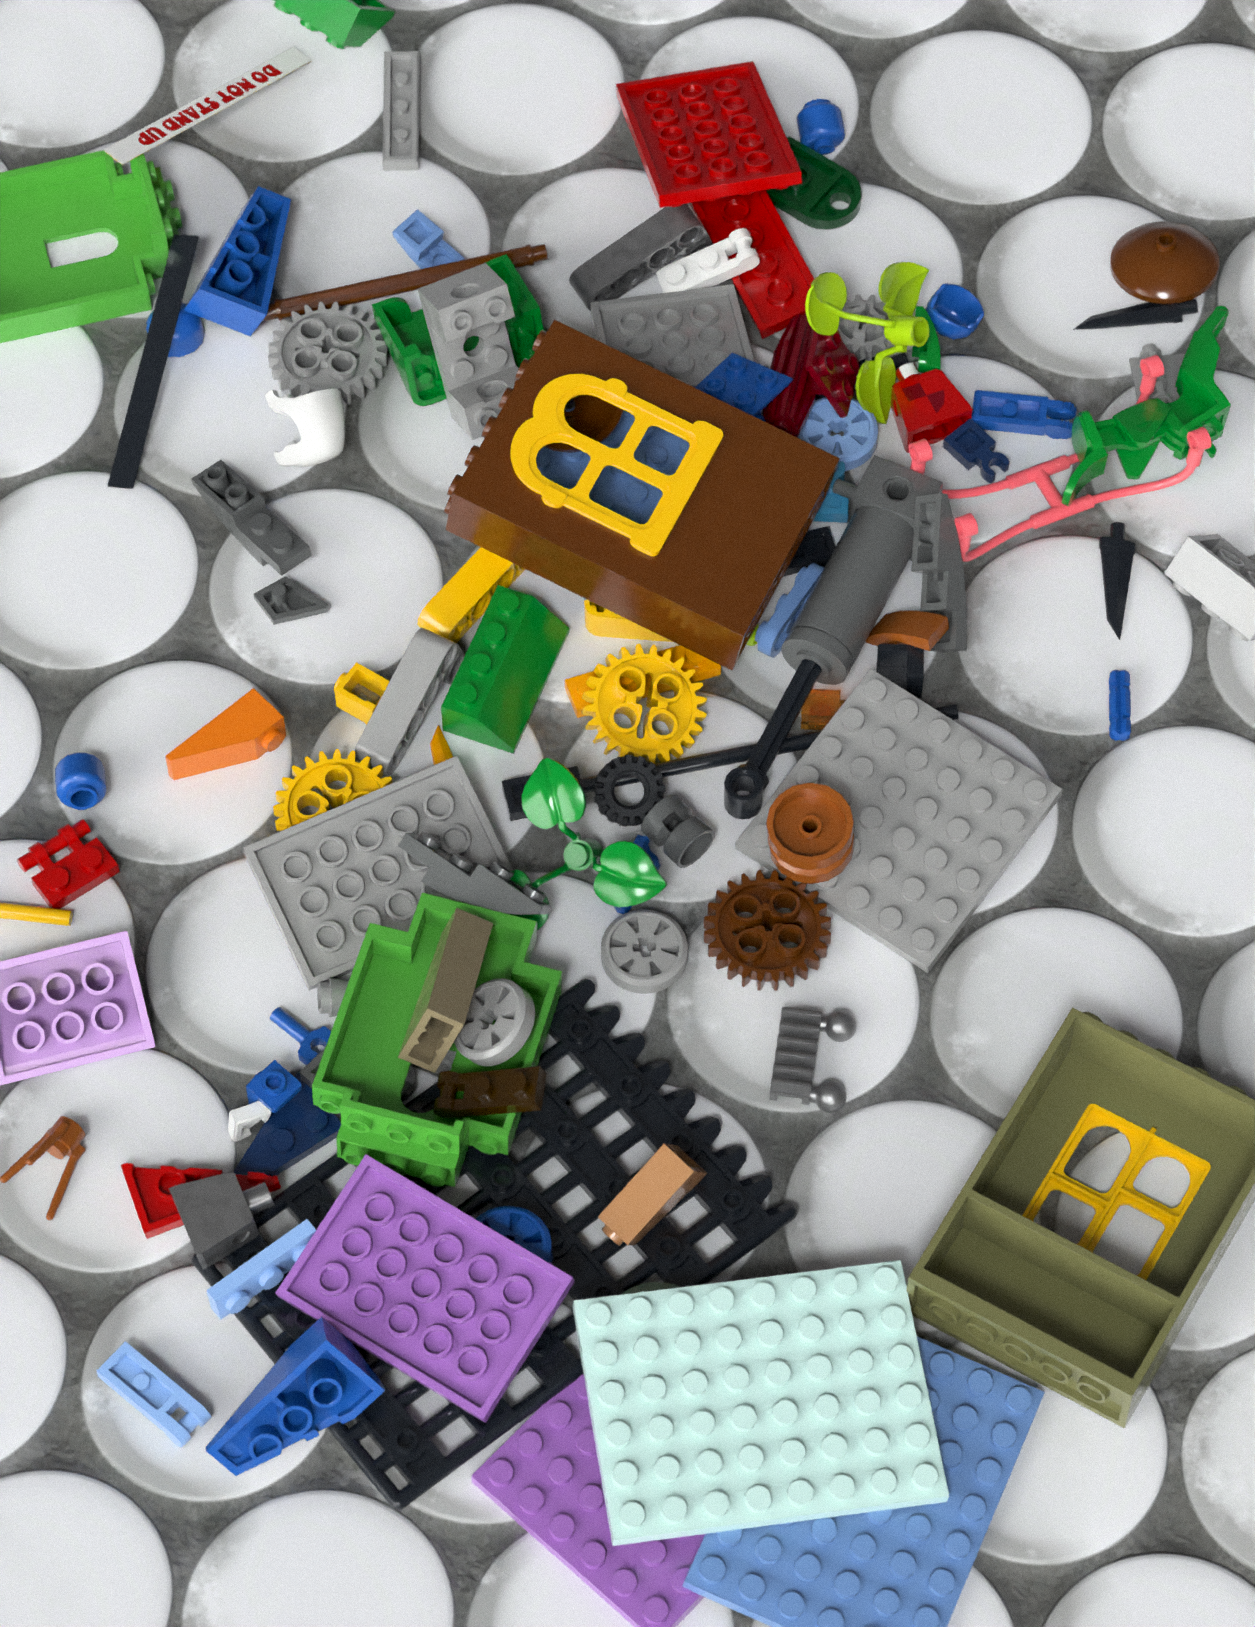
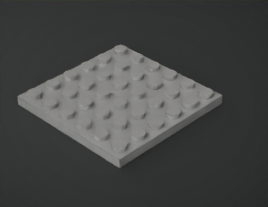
M870 668L738 838L735 846L738 851L769 871L777 870L778 877L785 880L787 876L782 874L771 859L766 822L770 806L779 794L795 785L816 783L827 785L839 792L849 804L854 821L855 846L852 859L843 872L831 880L815 884L807 883L806 894L818 891L819 903H826L829 910L926 973H929L1060 799L1062 788ZM793 880L794 886H797L801 883Z

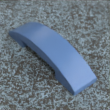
M418 209L393 231L392 235L420 269L465 260L461 254L443 240L444 231Z

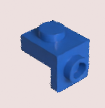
M276 1060L272 1061L263 1071L256 1074L246 1085L248 1103L252 1104L260 1101L272 1113H277L302 1090L301 1082Z

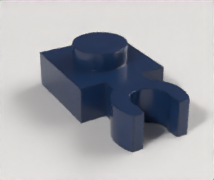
M971 418L943 441V448L968 471L977 465L980 468L982 478L988 483L992 484L996 473L990 468L991 466H998L1003 472L1008 471L1010 463L1008 458L1002 453L992 452L995 450L996 441Z

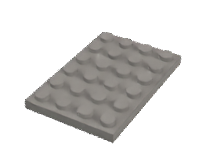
M458 756L243 847V853L309 991L317 988L318 982H327L328 978L337 979L353 971L369 923L408 932L422 893L454 900L422 882L429 867L398 847L406 833L420 835L424 831L442 843L439 847L441 851L450 857L453 853H456L474 865L471 869L472 872L479 863L492 865L494 861L510 871L513 870Z

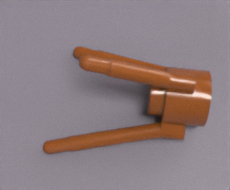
M64 1116L59 1117L52 1128H49L44 1136L0 1177V1182L6 1183L26 1164H34L46 1151L58 1159H63L65 1155L69 1156L46 1214L47 1220H53L77 1161L86 1151L80 1144L86 1136L84 1130L72 1119Z

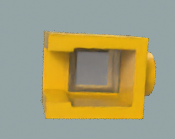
M356 662L348 673H342L335 683L336 707L367 724L390 681Z

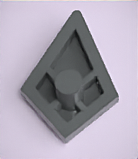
M286 576L253 594L256 602L274 625L329 611L327 603Z

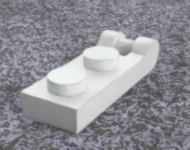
M745 228L736 229L731 232L728 238L662 267L656 274L663 293L713 287L755 268L760 260L757 251L750 246L752 238L749 231ZM738 253L735 258L729 259V256Z

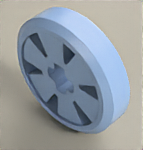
M825 397L815 401L797 438L840 458L839 461H843L845 464V471L861 466L873 455L877 446L878 425L873 413L864 410L857 400L851 399L847 417L840 418ZM831 431H833L834 433H839L843 431L844 436L842 437L839 434L831 436Z

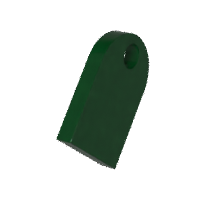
M788 136L787 140L801 170L802 184L791 185L785 189L766 190L773 205L805 225L816 229H836L851 222L858 214L861 206L862 191L857 178L847 169ZM836 201H843L849 206L845 209H836L831 204Z

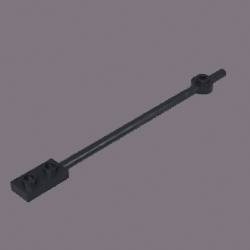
M956 704L934 708L952 720L959 718ZM821 731L786 737L777 755L808 749ZM757 743L655 763V768L658 772H661L664 778L745 762L750 758ZM578 766L567 768L582 786L584 794L594 792L593 786L597 775L580 778ZM531 775L502 781V790L510 821L527 818L522 808V793ZM624 776L616 782L615 787L639 783L640 780L633 776Z

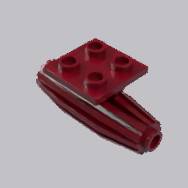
M806 313L804 315L798 314L795 318L792 317L776 346L770 369L791 377L792 382L763 409V416L766 423L798 437L813 408L817 394L825 395L840 418L847 417L850 402L853 398L856 377L859 372V362L855 354L850 353L842 341L838 330L833 335H820L809 325Z

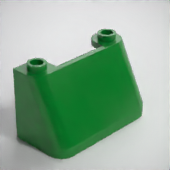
M507 254L489 260L486 264L508 287L515 317L504 322L514 361L519 368L525 358L529 360L533 357L535 353L532 350L533 344L539 332L544 330L540 306ZM392 297L372 304L375 321L413 402L418 406H428L447 399L423 308L411 313L406 300L400 297ZM479 336L469 337L463 345V350H473L478 345Z

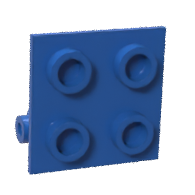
M731 353L695 388L765 422V417L761 416V411L792 382V378L735 353Z

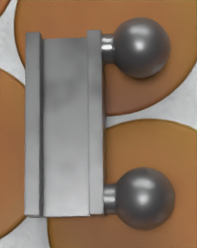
M782 1007L769 1100L777 1101L778 1096L802 1099V1104L804 1105L816 1103L817 1107L826 1113H835L844 1107L847 1096L842 1085L834 1081H827L818 1087H812L820 1032H826L828 1037L836 1042H845L851 1039L856 1032V1021L849 1012L838 1010L832 1012L829 1016H822V1012Z

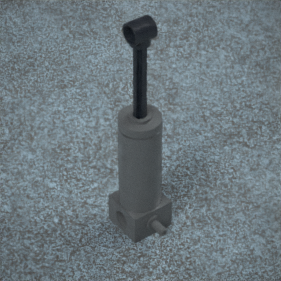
M875 455L858 486L840 479L834 482L833 493L852 500L851 520L781 647L784 659L796 672L747 763L739 765L726 775L724 781V807L729 815L743 820L750 819L759 813L763 804V792L769 783L766 774L815 683L837 685L845 681L908 561H912L915 498L920 495L942 493L943 482ZM747 791L751 794L743 796L738 795L737 792Z

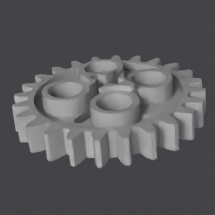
M319 302L317 311H313L308 305H305L304 315L301 316L295 311L291 312L292 323L286 320L280 321L281 331L274 330L272 332L273 342L268 344L269 368L272 370V378L279 381V389L281 391L289 388V394L295 398L300 394L305 395L325 389H338L343 400L349 405L351 404L352 394L364 398V387L374 390L376 388L375 378H383L382 367L387 366V345L380 330L376 328L375 319L366 321L364 310L353 315L351 304L344 311L339 310L338 302H334L331 309H326L323 302Z

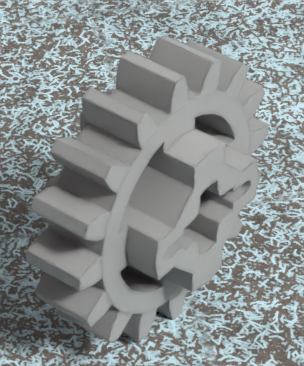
M856 294L855 301L850 302L846 299L845 306L842 309L848 313L889 320L887 313L883 311L885 303L883 301L880 303L875 302V295H870L868 300H862L860 294ZM840 317L837 330L850 353H854L858 361L860 358H865V361L872 360V357H875L878 352L895 346L885 338L884 326L847 320Z

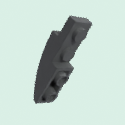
M219 460L191 478L192 484L219 520L263 567L269 564L282 576L312 556L309 545L266 507L263 496L224 461Z
M424 831L420 835L406 833L398 847L429 867V870L422 879L423 883L454 900L507 914L543 915L549 914L552 909L551 906L543 901L546 897L544 893L530 884L526 883L522 887L511 880L514 873L495 861L492 865L479 863L472 872L471 869L474 865L456 853H453L450 857L439 849L442 843Z

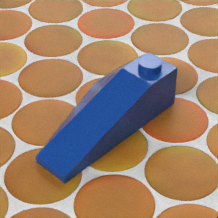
M321 1317L291 1344L205 1447L206 1452L237 1476L280 1455L282 1449L304 1438L306 1441L318 1437L319 1431L339 1421L344 1424L355 1419L385 1391V1387L351 1341Z

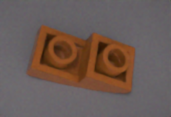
M898 611L885 614L870 632L866 643L875 646L879 644H908L930 651L949 629L948 617L922 611Z

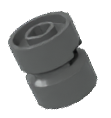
M676 794L669 795L659 801L648 812L641 825V831L658 847L663 846V852L679 868H686L700 859L715 838V832L700 817L693 816V811Z

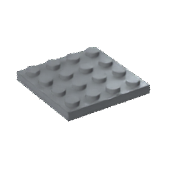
M734 284L590 302L591 317L598 341L694 388L731 353L755 362Z

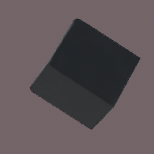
M879 644L876 672L915 697L922 698L924 649L903 644Z

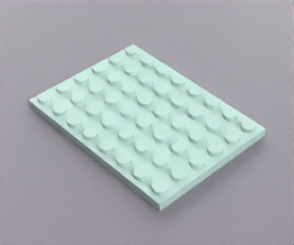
M901 1260L574 1300L572 1307L612 1546L947 1502L949 1492L908 1292H906L907 1287Z

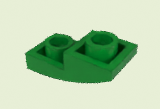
M916 306L915 317H923L927 320L929 337L923 346H912V357H919L918 371L920 373L934 369L940 370V345L934 324L923 306Z

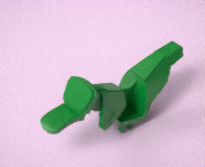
M1217 306L1199 330L1194 331L1175 387H1177L1176 391L1180 396L1179 399L1171 403H1165L1158 398L1149 399L1113 415L1112 419L1094 422L1088 410L1079 412L1072 425V444L1080 464L1066 485L1062 504L1069 507L1079 491L1088 482L1104 474L1108 458L1107 452L1116 450L1125 476L1128 479L1137 480L1141 477L1152 459L1160 441L1168 449L1174 451L1173 457L1182 460L1187 458L1190 447L1187 441V433L1204 427L1211 438V447L1205 451L1209 454L1210 458L1215 457L1216 447L1212 442L1222 436L1231 406L1228 399L1214 382V373L1220 352V346L1216 338L1225 327L1229 314L1225 306Z

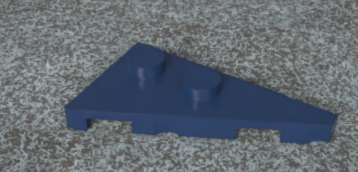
M300 1071L294 1077L301 1082L302 1090L277 1113L271 1114L233 1173L248 1175V1172H260L268 1176H276L336 1139L341 1122L335 1114L325 1112L319 1106L313 1105L312 1088L301 1080Z

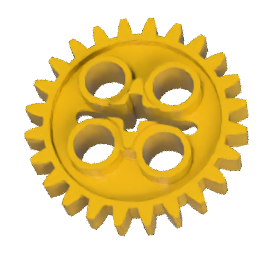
M636 644L633 655H630L625 647H621L619 660L610 653L605 658L607 667L599 663L596 665L594 672L599 678L590 676L586 684L593 690L585 691L582 695L583 700L592 704L585 706L581 712L582 715L593 717L585 728L586 730H598L593 743L605 740L607 743L604 750L605 755L615 749L618 751L617 757L625 755L641 756L649 763L655 764L656 757H658L660 762L670 761V752L679 759L684 754L682 746L689 749L693 746L695 741L690 735L699 736L703 730L695 722L703 721L707 715L697 708L703 706L707 698L696 696L703 683H691L690 679L694 675L695 669L683 672L681 670L685 660L683 657L673 663L670 661V649L661 657L657 656L656 645L653 644L648 653L644 654L641 645ZM650 674L652 680L646 700V707L650 710L643 720V738H638L637 728L642 715V705L638 703L645 694V675ZM622 677L631 678L635 682L637 690L634 692L624 690L619 683V679ZM666 684L670 686L674 692V697L671 699L662 697L657 691V685ZM614 715H626L631 721V727H619L614 721ZM652 722H664L669 729V734H657L652 728Z
M339 749L335 750L333 759H327L326 754L320 751L319 762L314 763L306 756V768L302 770L293 765L292 774L294 779L283 777L282 786L285 790H279L275 793L276 801L281 803L273 806L274 816L279 817L275 820L276 830L283 831L329 811L330 806L334 809L392 784V777L382 778V765L370 769L371 762L369 756H366L360 763L356 762L355 751H351L347 759L341 758ZM339 780L346 783L345 787L338 790L328 787L333 781ZM312 789H319L323 793L324 797H322L317 792L312 791ZM306 806H315L319 809L313 815L300 813Z

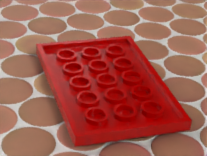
M753 61L616 84L617 99L660 208L679 207L683 204L697 201H715L721 197L738 194L750 195L756 191L785 189L791 185L802 184L800 167Z

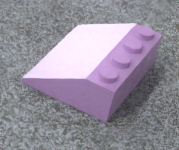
M127 931L0 961V1085L156 1047Z

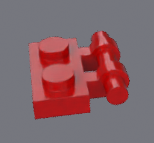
M84 819L72 826L69 824L64 825L57 830L58 834L42 844L39 842L28 847V853L17 859L23 872H27L36 865L39 867L41 872L31 877L32 884L50 908H63L120 872L117 862L97 837L85 845L79 840L91 832ZM67 847L71 853L53 863L50 857Z

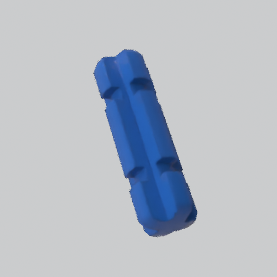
M1113 670L1110 672L1109 736L1114 741H1126L1130 738L1131 733L1130 674L1126 670Z

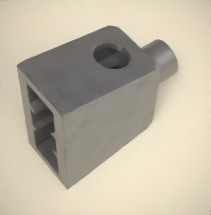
M232 1172L169 1188L202 1270L255 1239L259 1235V1231L252 1214L274 1205L265 1182L242 1192L235 1173Z

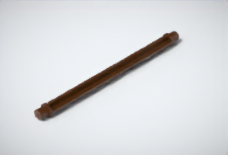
M528 244L521 248L286 299H275L274 303H269L264 321L277 318L279 321L284 320V318L292 317V311L300 315L305 314V305H308L313 311H317L319 302H323L325 308L330 309L334 302H338L339 306L417 290L507 254L515 268L528 265L535 266V262L548 260L546 246L541 244L531 247Z

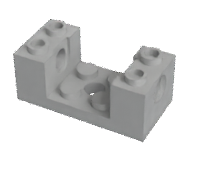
M486 263L417 289L451 416L472 440L482 436L483 429L490 416L497 418L501 411V408L498 407L500 400L508 387L514 388L515 377L519 369L514 361L504 322L515 317L508 287ZM479 336L478 345L473 350H463V345L469 337Z

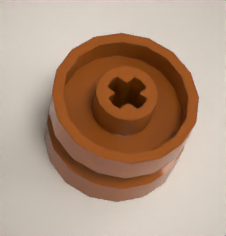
M816 783L795 785L778 795L769 808L766 825L771 859L779 871L796 882L808 884L829 881L842 873L852 859L855 846L852 812L843 796L827 785Z

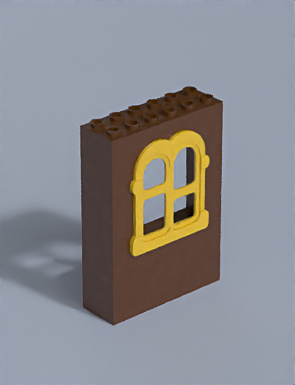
M554 319L547 332L544 330L539 332L532 347L535 353L531 360L525 358L522 361L515 377L518 382L514 389L508 387L505 390L498 406L501 408L497 418L490 416L482 432V437H484L480 447L473 445L464 464L467 466L463 476L457 474L454 477L447 492L450 498L444 509V513L448 515L446 530L729 670H733L823 504L840 458ZM578 395H592L631 413L635 421L620 447L613 449L571 428L565 420V405ZM651 426L662 428L689 443V449L673 475H665L638 462L634 458L637 447ZM561 442L571 445L590 456V461L574 488H565L541 474L537 468L536 457L544 446L550 443ZM606 466H614L662 491V497L647 523L638 524L593 502L589 498V493Z

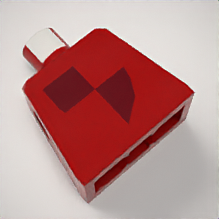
M906 363L897 369L895 374L899 382L892 386L891 409L906 453H909L910 443L921 439H926L929 445L940 442L967 420L972 419L970 404L941 370L934 369L920 374L914 363Z

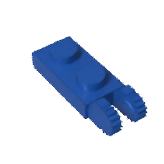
M977 390L974 392L972 420L983 430L1041 436L1046 434L1051 439L1061 438L1062 440H1067L1072 437L1073 423H1070L1069 420L1075 418L1077 408L1071 402L1049 400L1048 397Z

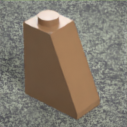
M664 1143L598 1216L606 1224L602 1231L619 1246L623 1242L627 1245H636L704 1178L707 1172L679 1146Z

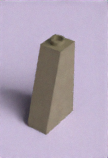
M459 908L455 909L440 936L398 1058L433 1073L436 1072L465 1025L493 923Z

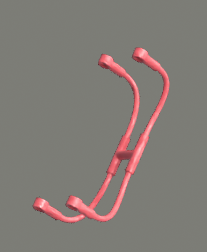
M1153 355L1140 361L1143 375L1139 389L1141 394L1136 404L1149 399V396L1154 392L1157 377L1164 374V366L1158 355ZM1200 427L1187 433V441L1190 447L1186 458L1187 466L1181 472L1149 483L1114 489L1096 495L1087 494L1074 499L1069 507L1061 503L1062 496L1049 476L1069 469L1070 465L1079 462L1076 453L1070 456L1062 455L1008 475L1005 477V480L966 489H943L942 493L947 494L948 499H960L986 495L1007 488L1012 490L1035 481L1051 507L1031 515L1030 519L1003 531L969 552L971 538L978 534L977 522L971 513L956 517L954 522L958 533L962 562L972 561L1030 528L1038 529L1094 508L1095 504L1164 489L1184 481L1201 464L1204 450L1211 447V438L1206 428ZM921 439L909 444V453L912 459L910 469L924 475L926 462L932 460L933 454L928 441Z

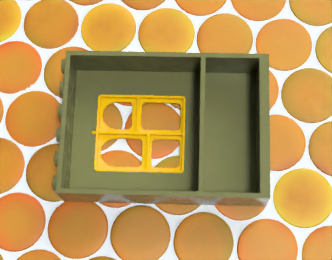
M1072 1007L909 1275L906 1292H908L912 1316L1125 1429L1255 1201V1100L1248 1097L1242 1089L1232 1085L1226 1086L1211 1078L1205 1070L1198 1067H1189L1175 1060L1169 1052L1159 1048L1153 1049L1140 1042L1132 1033L1125 1030L1118 1031L1104 1024L1098 1016L1090 1012H1081ZM1108 1126L1119 1130L1126 1136L1130 1144V1155L1111 1189L1106 1193H1099L1068 1177L1064 1172V1168L1089 1130ZM1157 1157H1169L1179 1161L1188 1171L1190 1185L1176 1208H1169L1134 1189L1133 1183L1148 1161ZM1053 1190H1059L1087 1204L1095 1211V1216L1077 1244L1034 1222V1218L1049 1193ZM1122 1205L1131 1206L1160 1221L1165 1228L1138 1275H1134L1093 1253L1118 1208Z

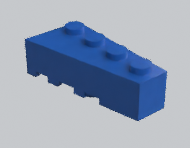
M257 187L237 216L184 311L245 335L251 336L267 315L291 199L262 187Z

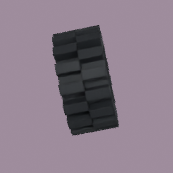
M632 755L617 757L607 763L599 771L593 786L595 793L593 797L594 802L597 803L598 811L601 815L604 814L608 821L620 824L619 826L626 827L642 824L648 812L663 799L664 792H666L665 785L662 782L663 776L661 772L656 770V765L652 762L649 763L644 757H634ZM633 776L642 783L644 795L638 804L626 806L621 804L615 797L614 787L621 777Z

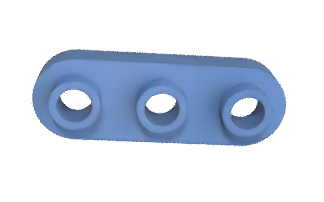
M812 563L808 567L800 569L796 576L794 587L788 595L783 594L779 598L773 616L768 622L763 621L756 632L755 641L758 642L757 649L759 652L772 658L780 653L787 635L824 567Z

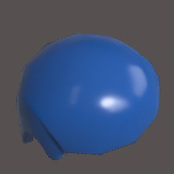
M948 283L942 284L928 301L926 307L936 332L952 340L970 336L984 316V310L980 301L970 291L959 285Z
M183 302L168 357H182L193 353L203 343L205 331L199 316L184 311L187 304ZM153 311L150 313L146 322L147 334L151 323Z

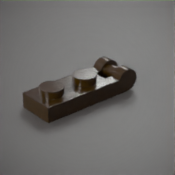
M540 1066L470 1073L442 1071L439 1073L437 1087L440 1089V1096L435 1099L433 1113L443 1118H458L542 1110L547 1073ZM456 1092H464L463 1099H455Z

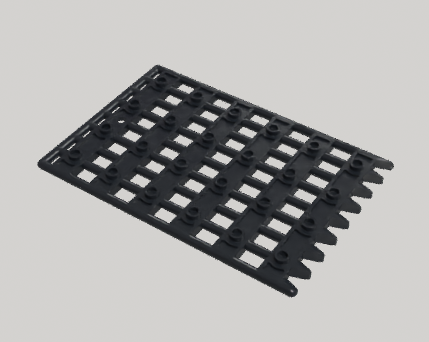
M585 978L560 995L548 1031L557 1043L541 1054L537 1065L545 1071L568 1055L582 1071L555 1090L545 1082L542 1110L522 1112L514 1136L515 1139L530 1128L543 1145L517 1164H514L505 1154H486L469 1145L458 1179L466 1174L479 1191L456 1208L472 1216L491 1203L494 1208L514 1206L524 1208L537 1215L544 1222L550 1233L553 1247L551 1264L572 1276L575 1280L568 1292L573 1300L621 1295L628 1289L640 1285L655 1273L664 1283L680 1287L707 1284L794 1220L797 1216V1209L791 1203H785L767 1210L761 1207V1204L772 1190L770 1176L760 1174L742 1181H738L735 1178V1175L747 1159L744 1147L731 1146L714 1153L709 1149L721 1131L719 1119L707 1117L690 1124L683 1120L695 1104L693 1090L680 1089L663 1096L658 1092L670 1075L669 1064L665 1061H655L638 1068L633 1064L645 1047L643 1035L640 1033H630L612 1040L608 1034L620 1019L619 1009L614 1005H606L587 1012L583 1007L594 994L595 984L592 980ZM438 1082L404 1106L415 1113H426L433 1110L435 1099L440 1096V1089L437 1087ZM593 1083L606 1097V1100L581 1118H578L565 1102ZM618 1111L632 1128L603 1147L590 1130ZM641 1140H644L654 1153L664 1143L677 1145L707 1174L636 1245H632L645 1261L616 1281L602 1264L625 1248L627 1244L623 1242L619 1246L609 1238L590 1252L576 1235L599 1219L598 1216L640 1171L638 1169L629 1176L616 1162V1158ZM336 1153L272 1198L273 1206L252 1214L257 1229L287 1209L299 1224L308 1219L317 1230L336 1201L322 1183L349 1165V1163L343 1158L337 1157ZM555 1157L568 1174L542 1193H539L526 1177ZM403 1175V1177L435 1196L448 1187V1185L432 1186L425 1183L421 1178ZM580 1186L593 1200V1203L565 1223L551 1205ZM694 1197L709 1214L680 1234L666 1217ZM720 1226L733 1240L734 1244L706 1263L692 1246ZM259 1234L255 1239L223 1259L234 1271L269 1245ZM196 1253L192 1256V1264L211 1287L224 1278L214 1264L202 1270ZM289 1272L284 1274L282 1280L275 1287L269 1290L263 1289L254 1297L258 1301L250 1308L247 1305L243 1310L234 1314L274 1364L286 1352L285 1350L317 1321L275 1294ZM574 1313L552 1329L547 1325L516 1374L517 1376L527 1369L541 1386L512 1408L501 1398L486 1423L447 1400L448 1406L418 1426L405 1408L430 1389L417 1381H413L396 1395H393L384 1385L385 1391L355 1418L357 1423L351 1428H348L345 1423L342 1424L339 1421L327 1427V1429L390 1506L395 1510H402L584 1374L581 1357L576 1359L563 1343L565 1339L576 1332ZM267 1315H270L283 1331L275 1338L260 1321ZM379 1358L369 1365L378 1379L394 1368ZM461 1417L475 1435L444 1457L430 1439ZM368 1435L383 1452L375 1459L360 1443ZM393 1466L408 1483L401 1490L396 1487L385 1473Z

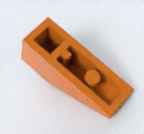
M254 688L165 756L169 776L173 780H178L256 760L267 751H274L282 744L286 737L284 716Z

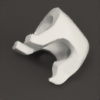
M338 389L315 391L295 398L290 394L279 397L277 390H271L265 394L269 407L275 413L292 417L301 434L299 442L292 440L283 451L274 452L276 461L281 466L310 467L332 460L341 454L345 442V415L342 395Z

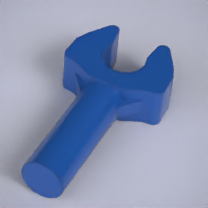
M281 1007L276 1008L270 1015L271 1021L300 1043L298 1057L299 1061L303 1064H309L318 1055L317 1052L312 1050L313 1047L317 1045L326 1047L331 1033L326 1026L309 1031Z

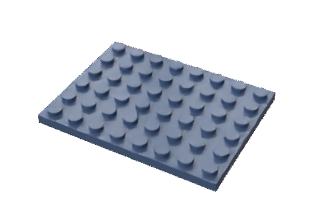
M917 1336L949 1492L947 1502L707 1533L685 1578L683 1587L771 1627H947L1045 1392Z

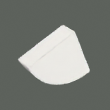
M260 1101L231 1110L229 1112L228 1133L232 1141L237 1142L250 1136V1128L261 1119L266 1123L272 1112Z

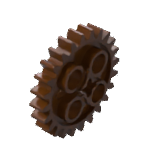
M757 870L756 880L753 881L743 873L741 874L740 886L729 880L727 882L728 894L717 890L716 903H708L709 916H704V929H706L704 931V943L709 944L708 957L717 956V970L728 966L727 979L731 980L738 974L741 975L742 987H745L751 979L756 980L758 991L762 990L765 982H770L774 991H778L780 980H784L787 985L794 987V975L797 974L800 978L807 980L808 967L818 970L820 965L819 957H827L828 946L826 944L831 943V932L828 931L831 929V917L826 916L827 904H817L819 900L818 891L806 894L807 883L801 882L794 886L793 880L789 877H786L784 881L779 880L777 870L772 872L770 879H765L761 870ZM780 908H788L792 910V912L783 914L777 912L776 910ZM742 912H748L753 916L749 918H742L737 914ZM786 942H792L797 944L798 946L795 948H786L782 946V944ZM750 946L757 948L758 951L750 953L744 951L743 948Z

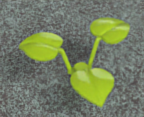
M911 262L892 263L881 275L878 293L880 299L885 303L883 311L887 313L889 320L843 311L842 309L847 299L846 286L843 279L833 272H824L818 275L811 283V288L808 290L805 311L807 320L811 328L820 335L828 336L835 334L839 326L840 317L847 320L884 326L885 338L895 346L878 352L875 355V361H865L860 367L856 380L858 402L864 410L873 413L876 421L880 424H887L891 409L892 386L896 382L895 364L893 359L887 356L897 352L905 353L907 346L921 347L927 342L929 337L927 320L923 317L913 316L922 283L929 270Z

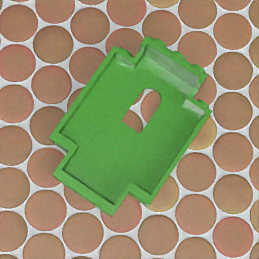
M104 150L0 172V343L152 310L150 295L156 294L153 279L163 277L173 236L178 234L177 229L183 228L178 207L171 208L170 205L171 201H175L171 181L163 180L160 167L155 168L153 160L146 162L144 153L130 160L132 173L124 175L122 165L119 162L114 163L113 158ZM98 232L109 233L116 237L118 241L117 248L109 255L53 268L50 266L45 244Z
M422 893L408 932L369 923L312 1084L313 1105L319 1106L320 1109L328 1113L341 1114V1126L336 1137L337 1157L343 1158L349 1164L358 1166L366 1154L402 1176L409 1175L421 1178L425 1183L432 1186L448 1185L455 1187L469 1145L486 1154H509L522 1112L443 1118L435 1115L433 1110L426 1113L412 1112L401 1101L402 1091L412 1063L398 1058L442 931L456 908L493 923L475 988L493 979H508L526 990L532 997L535 1006V1020L532 1031L525 1044L514 1056L495 1066H480L463 1056L453 1043L449 1050L456 1052L450 1071L470 1073L537 1067L562 991V971L529 963L537 941V921ZM456 1092L455 1099H463L464 1092Z

